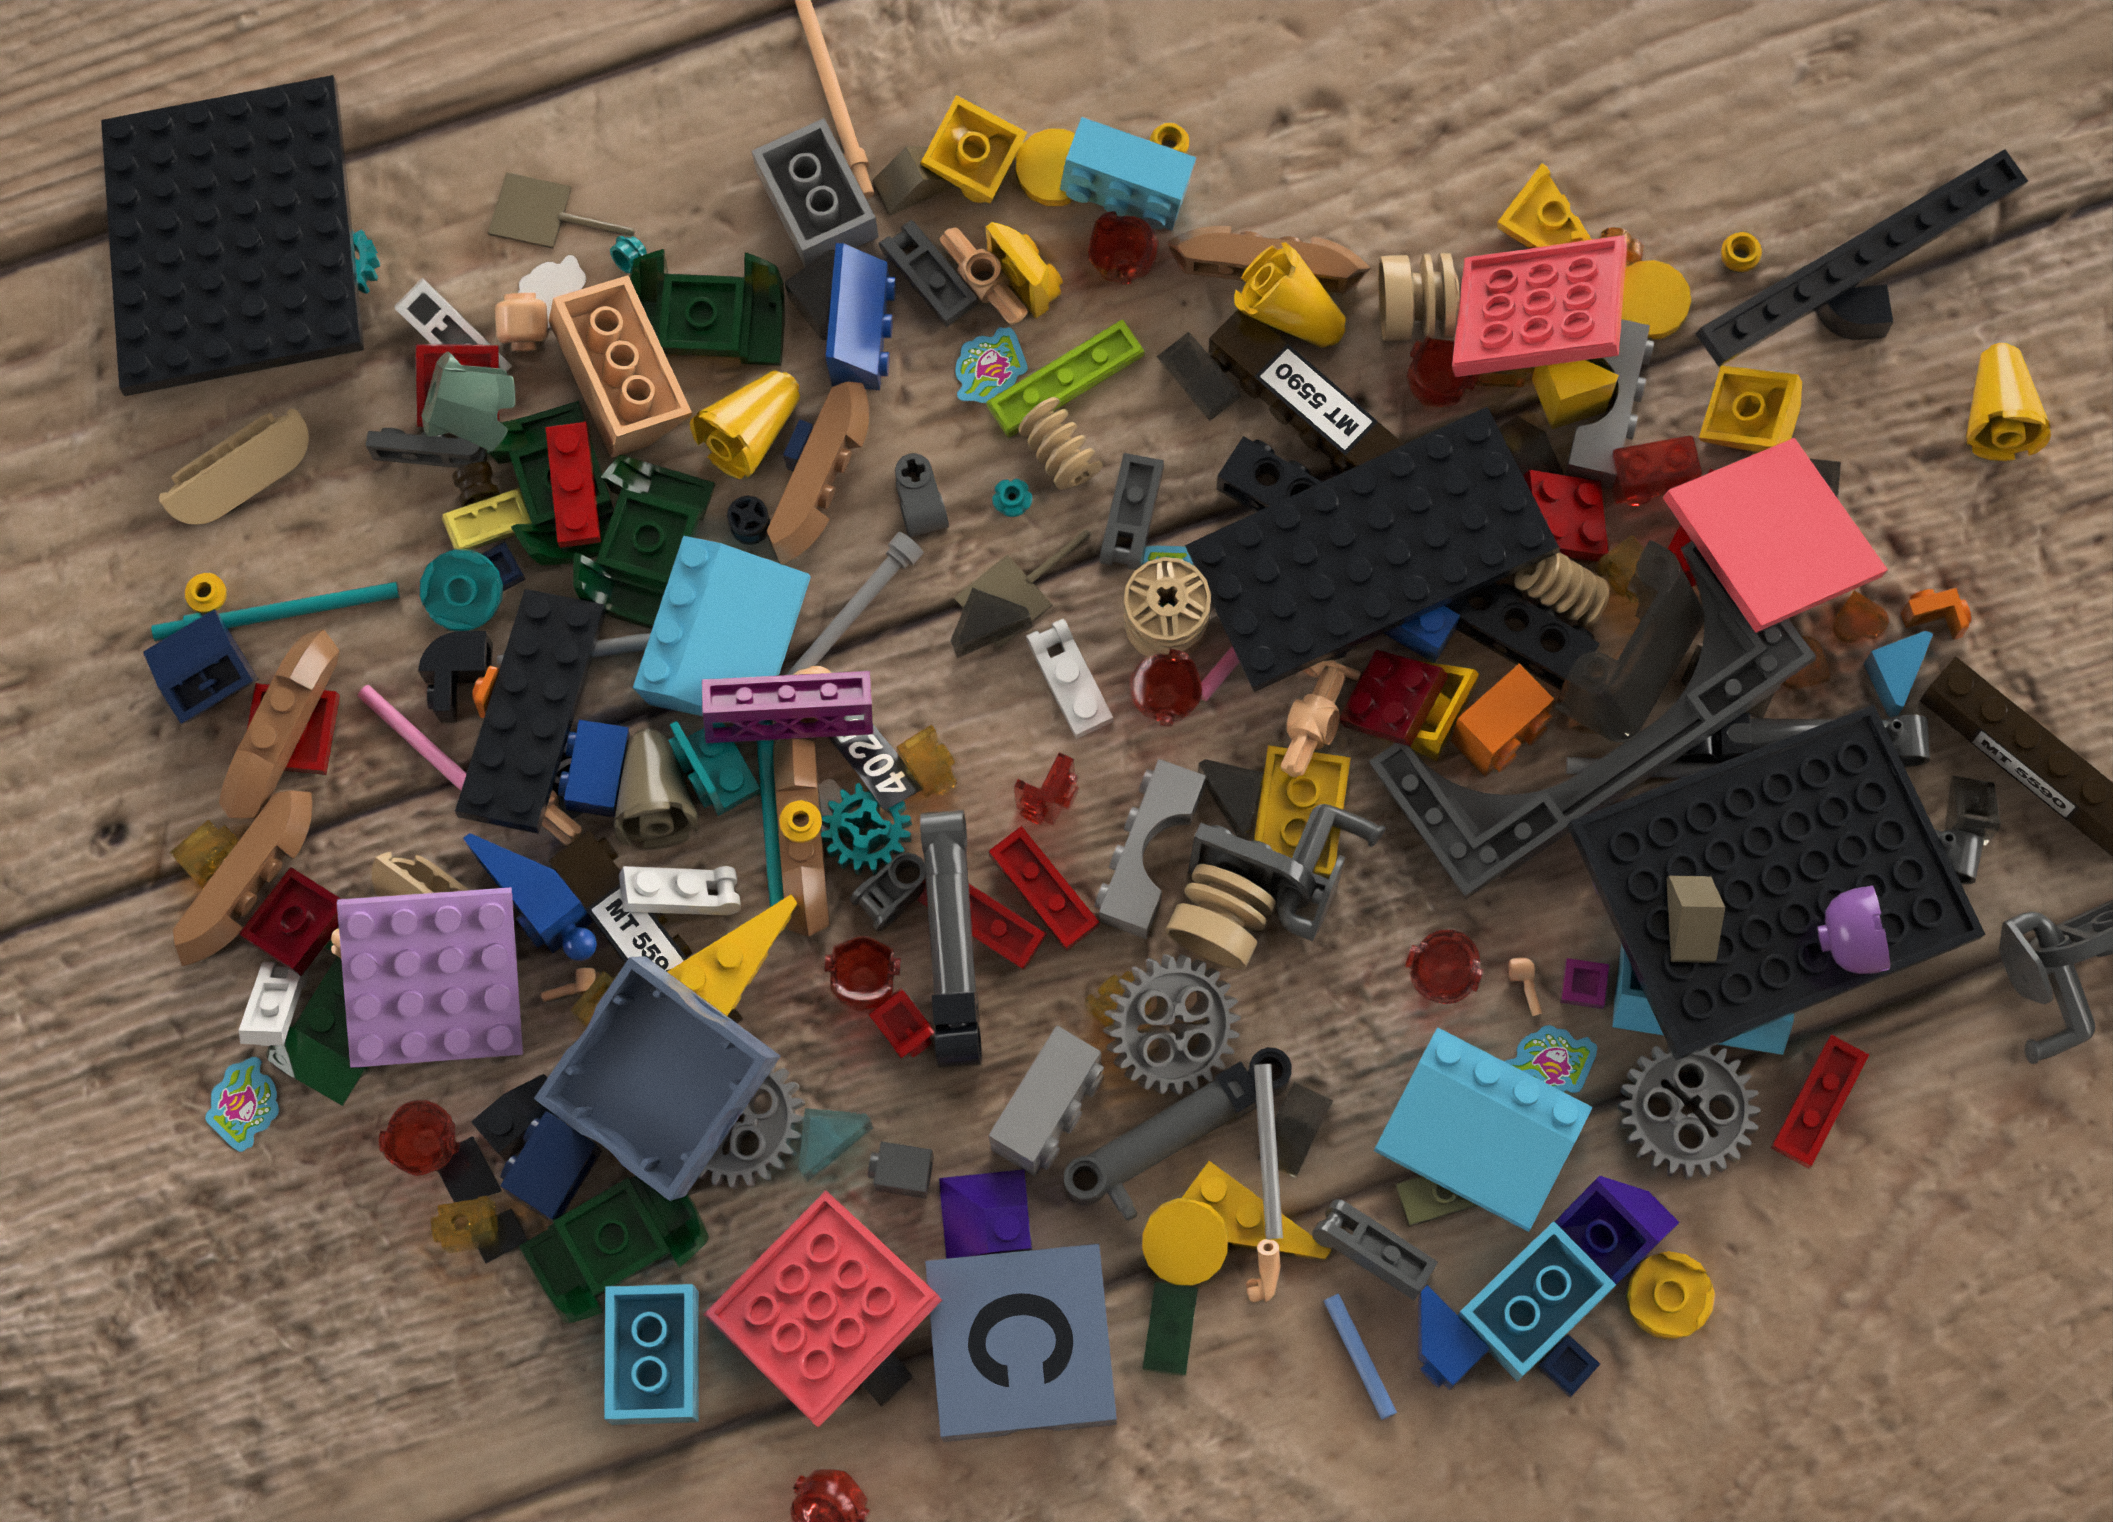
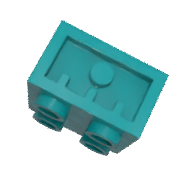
M677 721L670 724L674 737L669 739L668 742L683 772L687 773L692 770L693 773L689 774L688 777L704 809L712 805L717 816H720L761 793L757 781L734 742L706 743L704 728L686 737ZM723 722L713 723V728L725 727Z

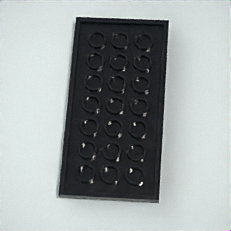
M1488 406L1185 545L1193 565L1207 579L1211 592V603L1254 692L1560 553L1559 546Z

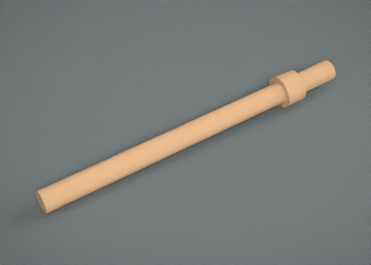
M794 0L844 150L843 155L865 198L869 199L875 194L867 172L869 162L865 150L859 147L811 0Z

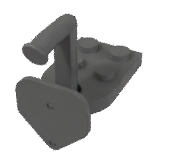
M1321 804L1312 810L1293 857L1290 858L1273 851L1269 845L1261 841L1250 842L1234 836L1231 831L1222 826H1208L1200 823L1194 836L1188 873L1192 875L1196 865L1206 864L1237 873L1247 878L1274 898L1279 921L1286 930L1307 940L1314 941L1334 898L1346 857L1339 855L1329 879L1313 873L1332 827L1334 826L1368 841L1369 847H1373L1381 839L1386 827L1378 826L1370 820L1332 805ZM1310 899L1312 903L1319 905L1313 921L1295 914L1297 909L1307 906Z
M2113 899L2058 925L2043 914L2033 911L2022 913L2002 923L1999 953L2013 987L2022 997L2044 1005L2053 1000L2054 992L2067 1029L2043 1040L2035 1041L2034 1039H2028L2025 1044V1054L2029 1063L2037 1064L2039 1060L2060 1054L2089 1040L2093 1036L2095 1021L2074 963L2094 956L2103 957L2113 954ZM2034 930L2036 937L2029 944L2023 934Z

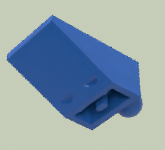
M471 833L463 838L477 861L499 888L512 887L513 905L521 914L516 920L537 948L545 944L553 954L563 946L565 954L575 961L587 960L594 954L597 946L596 938L590 930L586 929L593 922L580 900L555 870Z

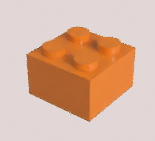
M1519 663L1457 718L1451 742L1485 777L1494 769L1500 773L1516 759L1517 754L1515 752L1524 742L1530 746L1547 731L1548 728L1545 725L1552 718L1549 713L1555 699Z

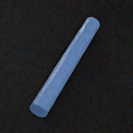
M1336 1294L1327 1298L1323 1302L1381 1420L1395 1415L1397 1411L1340 1295Z

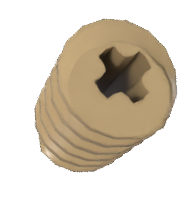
M1052 397L1035 406L1021 421L1018 429L1021 436L1028 438L1029 448L1037 451V460L1042 464H1046V473L1051 477H1055L1054 485L1060 490L1070 489L1093 478L1100 472L1103 463L1102 461L1088 463L1095 454L1094 449L1079 450L1086 442L1085 436L1079 435L1071 438V435L1077 429V425L1075 422L1062 425V422L1068 417V411L1062 409L1054 412L1053 410L1057 407L1060 400L1057 397Z
M1557 553L1520 570L1515 575L1514 583L1516 588L1522 591L1527 590L1528 595L1533 598L1539 597L1541 603L1547 606L1552 605L1553 610L1558 613L1564 612L1566 618L1572 621L1577 620L1578 625L1582 627L1591 626L1597 622L1608 603L1609 585L1607 581L1599 576H1595L1592 571L1582 568L1579 563L1570 561L1567 556L1561 553Z

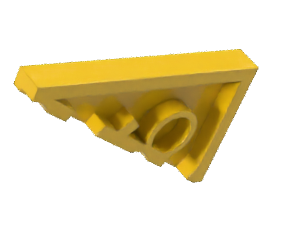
M1541 163L1497 222V229L1529 249L1592 240L1580 219L1570 210L1569 201L1564 194L1561 195L1550 177V170L1543 163Z
M792 894L667 972L728 1017L731 1010H734L739 1003L744 989L752 982L767 958L768 951L780 931L783 932L790 921L791 914L797 906L796 900Z
M1208 1161L1182 1198H1189V1200L1201 1201L1210 1205L1223 1218L1228 1231V1243L1234 1246L1257 1249L1258 1244L1266 1239L1263 1200L1215 1164ZM1281 1213L1283 1238L1272 1239L1278 1243L1279 1252L1295 1254L1297 1257L1309 1259H1327L1332 1250L1315 1242L1312 1235Z

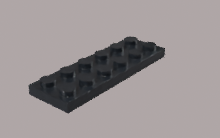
M529 589L524 590L455 809L458 818L539 834L606 614L604 604Z

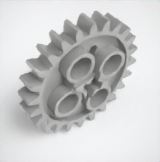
M1163 954L1160 966L1157 961L1148 958L1146 961L1147 972L1137 967H1132V974L1135 980L1131 983L1120 979L1119 983L1125 992L1123 995H1110V998L1118 1006L1116 1010L1105 1011L1104 1015L1114 1019V1025L1104 1028L1103 1032L1116 1039L1109 1043L1106 1048L1113 1053H1120L1113 1063L1121 1069L1127 1067L1124 1076L1132 1081L1139 1078L1138 1085L1147 1090L1153 1085L1155 1091L1165 1094L1169 1085L1171 1091L1181 1094L1183 1082L1188 1087L1196 1090L1198 1089V1076L1211 1082L1213 1078L1209 1068L1213 1065L1220 1069L1225 1068L1223 1061L1219 1058L1222 1053L1234 1054V1050L1226 1043L1228 1039L1238 1038L1240 1035L1230 1029V1024L1241 1020V1016L1229 1012V1008L1233 1007L1238 1000L1230 995L1223 996L1231 985L1223 980L1217 981L1220 972L1213 968L1206 970V963L1196 959L1191 964L1190 957L1180 954L1177 962H1175L1174 957ZM1196 991L1197 1002L1191 1009L1186 1010L1185 1001L1187 996L1191 992ZM1156 996L1157 1006L1151 1014L1146 1015L1144 1009L1147 1000ZM1207 1017V1021L1204 1024H1173L1175 1018L1180 1019L1184 1022H1194L1196 1020H1200ZM1142 1024L1170 1025V1031L1160 1026H1152L1151 1028L1142 1029L1139 1032L1137 1031V1028L1139 1025ZM1198 1033L1200 1039L1197 1048L1188 1052L1189 1039ZM1158 1038L1160 1044L1157 1053L1148 1057V1045L1151 1041Z
M1656 1045L1651 1050L1654 1061L1643 1055L1637 1061L1643 1072L1630 1069L1626 1076L1635 1085L1625 1084L1620 1089L1623 1095L1630 1098V1100L1622 1101L1618 1105V1110L1627 1112L1630 1115L1620 1122V1127L1633 1128L1634 1132L1628 1137L1626 1142L1627 1144H1632L1640 1141L1642 1147L1637 1157L1642 1158L1649 1153L1653 1155L1654 1158L1651 1163L1653 1170L1664 1162L1667 1163V1176L1669 1177L1680 1167L1683 1168L1685 1180H1689L1692 1177L1694 1168H1698L1702 1177L1707 1178L1711 1171L1710 1164H1713L1719 1172H1723L1727 1168L1724 1157L1735 1163L1741 1158L1735 1146L1748 1149L1752 1144L1750 1139L1743 1133H1755L1758 1130L1759 1126L1748 1120L1749 1117L1757 1116L1761 1112V1108L1748 1104V1101H1751L1758 1095V1090H1745L1744 1085L1752 1076L1751 1074L1738 1076L1735 1073L1741 1063L1739 1059L1730 1064L1724 1062L1727 1052L1725 1048L1719 1051L1716 1056L1710 1054L1711 1047L1675 1061L1669 1046L1667 1047V1054H1665ZM1687 1069L1696 1073L1699 1078V1086L1688 1088L1682 1085L1678 1076L1679 1071ZM1661 1081H1667L1674 1094L1668 1089L1663 1088ZM1652 1098L1662 1099L1668 1106V1115L1665 1117L1653 1115L1648 1109V1100ZM1721 1101L1726 1104L1730 1112L1729 1118L1724 1120L1715 1118L1709 1110V1103ZM1693 1102L1697 1106L1694 1113H1690L1687 1116L1682 1114L1680 1110L1684 1104L1687 1105ZM1704 1124L1710 1129H1714L1717 1137H1711ZM1684 1129L1692 1130L1699 1138V1146L1693 1149L1683 1146L1679 1141V1131Z
M775 1064L742 1112V1115L745 1116L743 1123L734 1124L698 1178L704 1180L712 1172V1184L720 1187L727 1176L729 1187L737 1189L741 1177L744 1178L748 1186L754 1187L756 1182L755 1174L759 1173L760 1176L769 1181L771 1180L770 1166L774 1165L781 1170L786 1169L780 1157L784 1153L790 1156L797 1155L796 1151L789 1144L791 1140L798 1141L804 1139V1136L794 1129L795 1125L807 1122L805 1117L795 1114V1110L804 1106L805 1101L801 1098L791 1097L800 1086L796 1082L784 1084L790 1074L787 1069L782 1068L773 1073L776 1067ZM770 1093L772 1097L770 1110L764 1114H757L754 1109L756 1098L760 1094ZM756 1134L760 1141L759 1148L754 1154L745 1156L741 1150L742 1141L746 1136ZM730 1140V1152L728 1155H724L723 1149Z

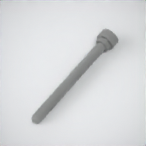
M898 532L888 543L890 549L886 552L888 557L786 675H793V673L800 669L816 666L900 567L905 569L908 564L913 566L924 552L919 545L906 534Z

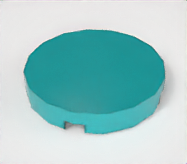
M454 549L440 554L426 566L420 579L419 596L422 605L425 606L426 611L430 614L429 616L436 624L452 631H469L483 626L496 615L502 602L503 583L498 569L486 556L474 550Z

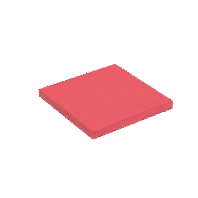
M1615 236L1464 258L1460 308L1458 311L1452 362L1455 377L1619 356L1627 251L1625 237Z
M1795 438L1672 488L1663 497L1755 633L1879 579L1888 570Z
M825 1190L703 1315L819 1428L933 1311L942 1299Z

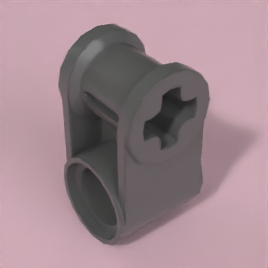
M917 453L902 456L895 467L896 488L908 536L914 537L948 528L949 522L941 493L938 492L929 460ZM915 472L916 476L920 477V481L912 482V479L908 477V473Z
M909 852L899 854L875 876L862 883L851 895L850 902L855 906L860 905L874 921L873 927L877 931L884 930L910 904L920 897L926 888L925 863L916 854ZM907 867H915L920 870L919 878L912 884L901 883L898 879L901 871ZM873 898H875L883 908H880L873 901Z

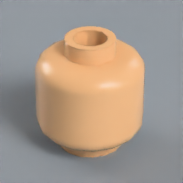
M511 293L503 295L504 301L497 303L494 310L497 340L504 344H511L512 352L535 351V343L546 340L549 334L546 303L536 299V293Z

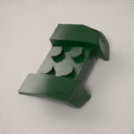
M664 249L642 255L633 260L629 278L665 354L740 357L741 364L781 366L785 327L784 282L775 264L745 252L744 277L668 274Z
M579 401L522 418L500 422L508 428V432L502 442L492 452L487 450V454L491 455L498 464L509 462L513 464L532 524H516L510 527L528 555L542 566L571 564L574 560V552L590 559L598 557L614 511L606 483L601 478L603 474L590 436L601 542L559 547L546 427L586 422Z
M619 455L601 476L610 491L619 495L596 562L574 552L573 587L580 600L604 604L607 615L652 629L683 536L694 538L699 521L704 520L716 484L715 482Z
M330 940L322 950L335 956L334 962L293 1028L289 1027L284 1045L268 1046L266 1056L269 1062L288 1075L344 1106L360 1078L364 1076L365 1072L369 1071L371 1066L350 1068L342 960L331 952L333 944Z
M634 1176L631 1179L627 1177L555 1219L553 1224L547 1227V1230L519 1245V1248L561 1320L570 1324L604 1312L597 1297L605 1293V1287L618 1286L671 1254L680 1268L707 1243L709 1235L688 1193L685 1197L669 1201L639 1177Z

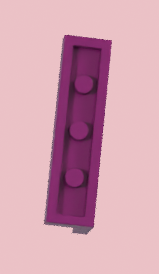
M870 671L702 679V713L706 743L872 735L873 718ZM851 715H864V720L846 721L842 718ZM815 717L816 719H818V721L814 723H804L800 721L803 718ZM761 720L776 721L773 725H761L758 722ZM731 722L735 724L732 727L713 728V723Z

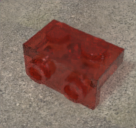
M1690 435L1617 448L1612 453L1616 471V478L1612 486L1615 504L1627 502L1629 506L1643 505L1651 501L1653 497L1664 496L1668 490L1699 478L1702 475L1693 436Z
M1059 752L1041 789L1017 779L1014 785L1016 808L1021 810L1019 814L1023 818L1038 825H1042L1043 821L1054 825L1062 808L1070 809L1079 790V786H1076L1078 775L1075 774L1073 758Z

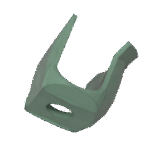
M450 352L444 353L436 362L421 415L426 436H439L450 432L492 452L502 442L508 432V428L498 421L497 414L500 409L513 408L515 406L516 397L513 376L507 375V372L501 368L461 365Z

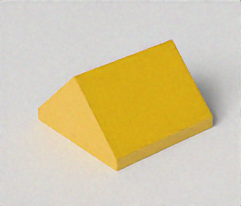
M1582 360L1536 366L1532 375V381L1550 427L1555 429L1605 413L1610 404L1619 375L1589 361Z
M1420 661L1441 667L1449 675L1411 746L1413 750L1437 761L1455 728L1457 718L1463 713L1474 692L1479 673L1475 669Z

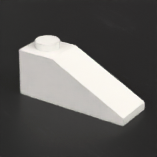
M423 278L394 306L395 310L431 344L491 345ZM499 353V368L507 372L512 365Z

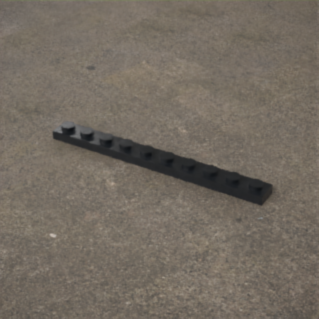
M2006 149L1717 317L1702 326L1695 334L1718 367L2021 189L2028 180Z

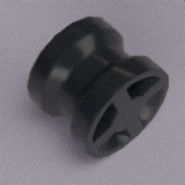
M747 495L734 500L729 506L727 513L731 533L742 544L753 545L760 543L768 536L767 528L770 524V517L767 507L762 500L754 496ZM757 523V525L754 524L746 528L748 524Z

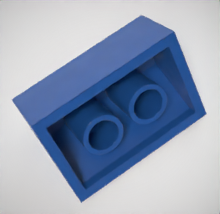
M836 243L826 346V362L831 386L834 387L844 382L863 383L865 389L880 390L881 376L889 375L890 353L883 352L884 338H892L893 315L887 314L888 301H895L896 277H889L886 261L844 243Z

